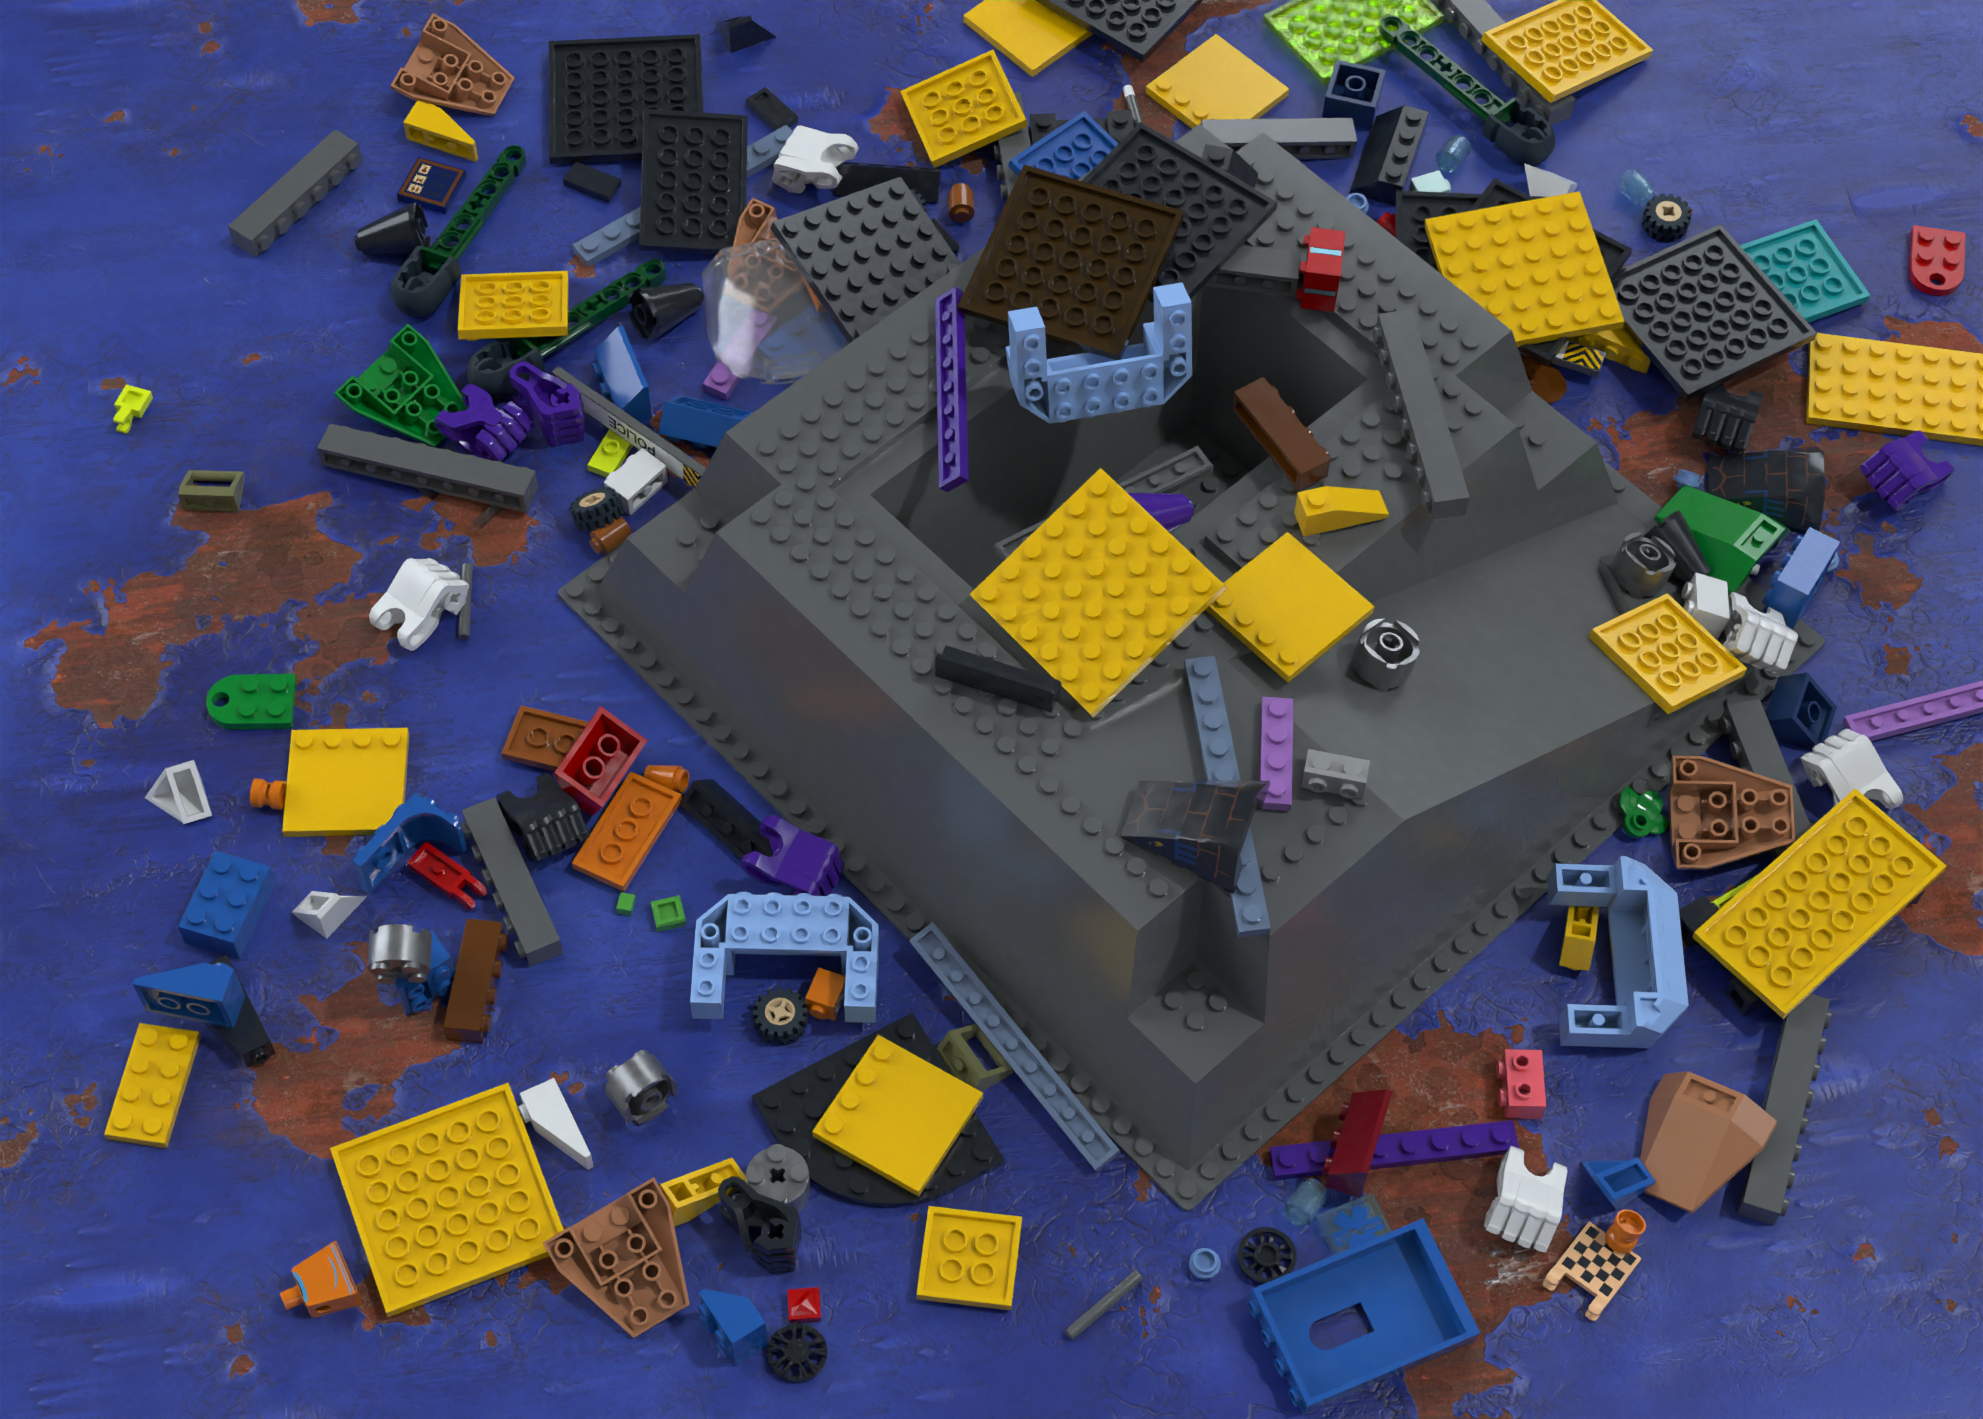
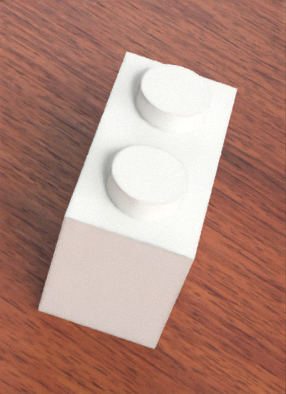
M642 448L635 455L629 456L624 465L616 472H611L604 481L605 489L607 487L614 488L623 511L628 515H632L668 482L667 468L665 464Z
M1695 572L1691 581L1686 582L1682 589L1681 597L1684 598V609L1714 638L1718 639L1730 619L1727 582Z

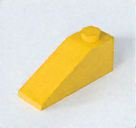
M417 100L403 122L407 140L476 162L478 154L475 141L441 108Z
M1324 486L1297 493L1294 514L1303 537L1389 518L1388 510L1379 490Z
M1568 906L1559 966H1565L1572 970H1590L1596 940L1599 907Z
M733 1158L659 1185L670 1204L674 1227L689 1222L719 1203L718 1188L723 1180L734 1176L746 1182L745 1174ZM736 1187L729 1188L726 1191V1195L730 1196L740 1189Z

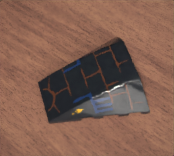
M1818 446L1708 457L1707 493L1767 514L1792 531H1795L1797 528L1807 532L1809 527L1820 532L1825 501L1824 452Z
M1140 781L1121 838L1156 856L1161 855L1171 860L1172 864L1180 868L1185 867L1197 873L1198 877L1208 882L1213 881L1223 886L1224 890L1234 894L1243 867L1240 854L1255 810H1262L1270 781Z

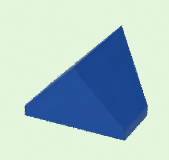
M1638 1157L1631 1160L1581 1161L1617 1211L1656 1182Z

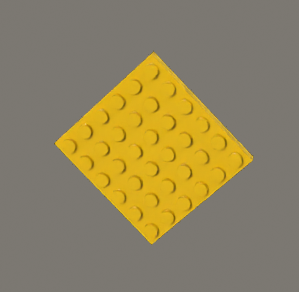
M1580 191L1425 219L1424 226L1439 273L1512 330L1517 347L1524 344L1531 345L1558 340L1560 337L1565 336L1569 338L1623 328L1625 321Z
M1100 468L969 595L1053 679L1059 680L1062 688L1094 718L1226 590V587Z
M509 1083L330 1148L388 1317L546 1258L550 1255L543 1242L564 1230Z

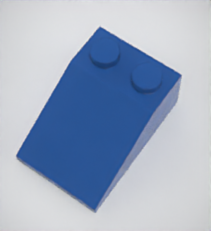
M201 963L135 978L133 981V986L146 1011L234 1028L245 998V993L235 970L224 963H216L215 965Z

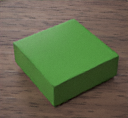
M680 895L651 901L657 932L687 926Z

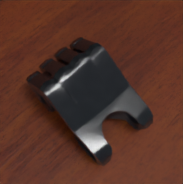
M1724 383L1708 390L1691 437L1702 440L1704 436L1706 437L1705 443L1715 446L1718 444L1720 448L1729 450L1732 445L1734 446V451L1744 453L1758 415L1763 394L1751 390L1746 396H1735L1725 389Z
M548 773L535 777L538 782L537 793L532 797H516L509 790L496 795L497 803L507 825L523 838L522 843L525 848V854L532 863L557 855L590 837L577 802L561 789Z
M732 1176L723 1180L718 1188L719 1201L722 1204L721 1215L724 1222L739 1236L745 1254L771 1274L774 1272H794L797 1266L799 1242L801 1241L802 1234L798 1211L791 1205L759 1194L739 1177ZM736 1187L741 1190L742 1195L736 1194L728 1197L726 1191L729 1188ZM749 1228L762 1229V1236H759L752 1243L749 1236Z

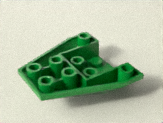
M409 324L404 326L389 341L387 351L357 379L352 375L334 392V396L354 413L434 448L446 438L437 429L434 418L443 410L454 413L468 409L463 402L462 395L429 341Z
M1684 485L1654 518L1660 525L1665 522L1663 519L1675 511L1679 510L1684 515L1712 570L1708 576L1726 581L1728 595L1731 592L1736 593L1741 588L1759 560L1771 547L1776 549L1791 531L1767 514Z

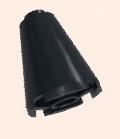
M416 202L410 203L358 229L357 235L354 236L357 250H362L364 255H410L417 246L431 248V236H426L425 230L428 227V223L421 206L416 204Z
M694 283L635 288L627 296V304L631 303L633 310L629 312L630 320L637 333L642 338L648 337V341L658 338L700 309L704 301V294L701 288Z
M1679 510L1663 519L1665 522L1659 526H1654L1643 536L1651 539L1652 536L1660 538L1672 548L1675 553L1674 563H1676V566L1671 575L1684 585L1686 582L1691 581L1695 572L1706 576L1711 573L1712 570L1684 515Z

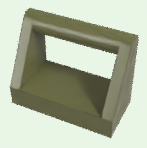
M188 470L178 492L183 510L239 512L245 473L240 471ZM195 481L232 482L230 487L194 486Z
M976 1024L948 1031L936 1048L954 1077L981 1092L1014 1072ZM976 1036L998 1068L986 1071L966 1041Z

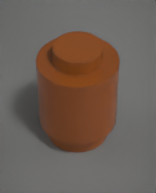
M963 183L953 185L948 192L949 217L955 222H967L975 214L973 191L968 185Z
M622 517L618 520L613 518L614 522L611 525L607 523L605 524L606 527H598L597 530L590 532L591 539L589 544L597 554L608 555L622 545L626 538L631 535V529Z

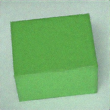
M620 893L616 907L617 914L632 916L636 903V896L634 894Z

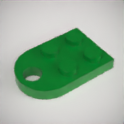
M246 674L222 678L211 687L207 694L206 706L209 715L217 725L230 730L293 729L297 688L296 674ZM218 699H229L225 706L217 707L214 705Z

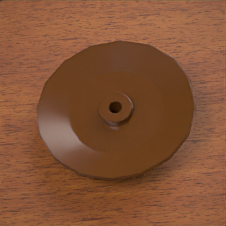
M1520 354L1532 391L1548 404L1561 400L1567 391V385L1560 371L1551 364L1547 366L1529 356Z

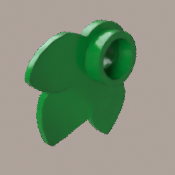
M1628 786L1622 790L1619 797V808L1625 815L1622 826L1628 836L1642 838L1649 833L1659 835L1666 831L1669 826V820L1660 814L1663 808V801L1657 791L1649 790L1639 796Z

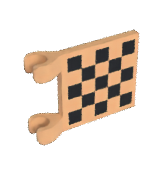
M1589 1221L1547 1274L1542 1285L1552 1292L1564 1275L1596 1297L1585 1313L1589 1320L1596 1322L1642 1258L1632 1251L1623 1254L1611 1249L1605 1241L1606 1233Z

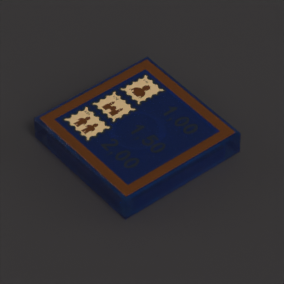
M418 157L398 191L397 198L402 202L409 204L416 202V204L423 208L446 214L467 177L466 170Z

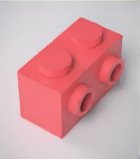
M1505 1049L1502 1060H1498L1496 1065L1497 1079H1502V1088H1499L1498 1103L1499 1107H1504V1118L1541 1119L1546 1108L1542 1050Z

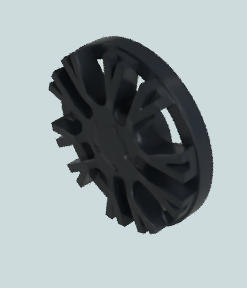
M1260 1227L1248 1232L1242 1238L1238 1247L1237 1260L1242 1274L1252 1280L1253 1283L1261 1285L1292 1273L1296 1265L1297 1253L1292 1240L1285 1233L1271 1227ZM1264 1234H1269V1243H1264ZM1256 1236L1260 1245L1257 1247L1253 1246L1248 1240ZM1276 1236L1285 1242L1280 1247H1276L1273 1244ZM1243 1248L1253 1251L1255 1253L1251 1254L1248 1252H1244ZM1290 1250L1289 1254L1280 1255V1252ZM1251 1259L1254 1261V1264L1247 1267L1244 1260ZM1279 1261H1289L1291 1264L1286 1269L1280 1265ZM1258 1266L1260 1270L1255 1275L1252 1272ZM1276 1267L1281 1275L1278 1276L1273 1268ZM1268 1271L1271 1274V1278H1262V1273Z
M794 1322V1324L789 1323V1325L777 1330L773 1334L767 1349V1358L771 1370L780 1379L790 1383H803L815 1378L823 1370L828 1355L823 1335L813 1328L812 1325H807V1323L798 1324V1322ZM797 1330L802 1331V1339H796ZM791 1331L793 1338L786 1340L782 1335ZM808 1333L816 1337L811 1342L805 1341ZM778 1341L786 1346L783 1348L775 1343ZM818 1345H821L822 1347L819 1349L810 1350L811 1347H815ZM781 1352L784 1356L773 1361L772 1353ZM815 1355L822 1358L819 1365H816L809 1360L810 1357ZM787 1361V1366L780 1371L778 1368ZM806 1363L812 1371L809 1374L806 1373L803 1367ZM792 1367H799L800 1376H790V1369Z

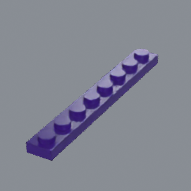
M956 286L935 299L939 488L947 493L969 481L964 314L958 310V304L964 291Z
M1513 1120L1380 1135L1369 1170L1505 1155L1510 1146L1519 1148ZM1332 1140L1270 1147L1269 1155L1274 1181L1323 1175L1322 1170L1326 1157L1333 1158L1336 1149L1330 1147Z

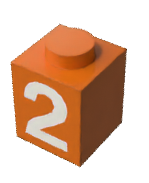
M818 967L805 997L807 1012L818 1019L824 1020L827 1018L835 1021L845 998L846 976Z

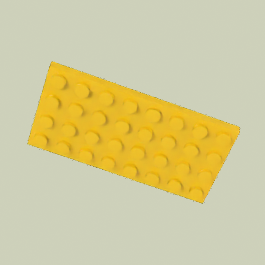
M1817 333L1815 340L1808 343L1806 424L1908 436L1920 430L1932 440L1983 446V354Z
M1855 788L1694 932L1692 938L1784 1019L1941 875L1946 865Z

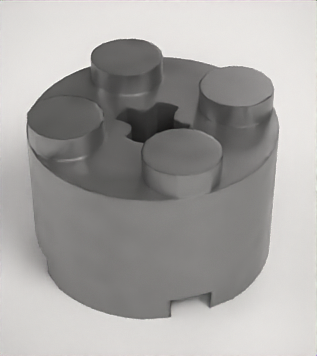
M1640 532L1631 533L1626 536L1610 565V570L1616 582L1635 599L1657 595L1676 566V563H1674L1675 553L1667 543L1655 536H1652L1651 539L1642 537L1644 533Z
M1375 619L1369 622L1362 631L1351 660L1352 669L1362 679L1372 684L1374 689L1381 692L1387 691L1389 688L1398 687L1408 680L1420 652L1418 646L1419 639L1416 633L1406 624L1396 620L1394 623L1384 622L1385 619Z
M404 924L378 927V933H374L371 930L369 933L367 970L377 976V982L383 984L395 983L397 978H408V981L412 983L425 982L426 975L430 973L431 932L423 928L422 934L413 932V926Z
M647 1050L638 1051L633 1058L627 1060L622 1065L613 1066L606 1074L608 1082L605 1087V1093L630 1124L634 1120L639 1124H643L658 1117L668 1108L666 1101L670 1095L675 1098L678 1091V1085L659 1060L654 1055L649 1054Z
M774 1144L760 1151L750 1161L746 1170V1182L761 1195L793 1206L798 1213L804 1208L810 1192L809 1170L806 1161L798 1152L781 1144Z

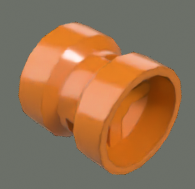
M255 778L253 780L250 790L251 807L262 808L263 806H270L276 810L284 808L286 797L285 781L275 780L273 783H269L265 779Z
M1624 1209L1619 1211L1614 1218L1613 1224L1605 1234V1241L1608 1246L1618 1253L1626 1254L1633 1251L1638 1239L1646 1229L1643 1217L1633 1210Z

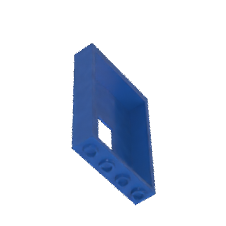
M1424 1218L1255 1287L1248 1297L1249 1301H1247L1252 1317L1254 1319L1258 1318L1263 1328L1261 1336L1267 1348L1272 1347L1277 1359L1274 1362L1279 1375L1282 1378L1286 1377L1291 1387L1288 1389L1290 1399L1295 1407H1300L1303 1414L1471 1344L1480 1335V1331ZM1356 1304H1361L1373 1328V1332L1330 1350H1322L1313 1345L1309 1338V1329L1314 1322Z

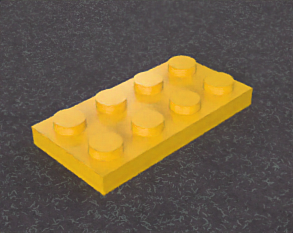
M139 1023L104 1133L107 1140L161 1148L168 1147L201 1039L198 1031Z

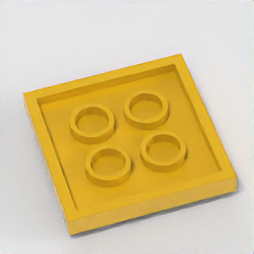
M929 1206L916 1299L1011 1310L1022 1217Z

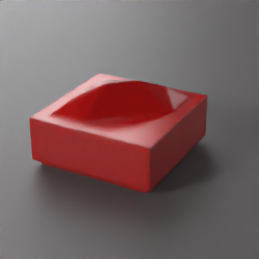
M819 1287L787 1289L789 1323L821 1321Z

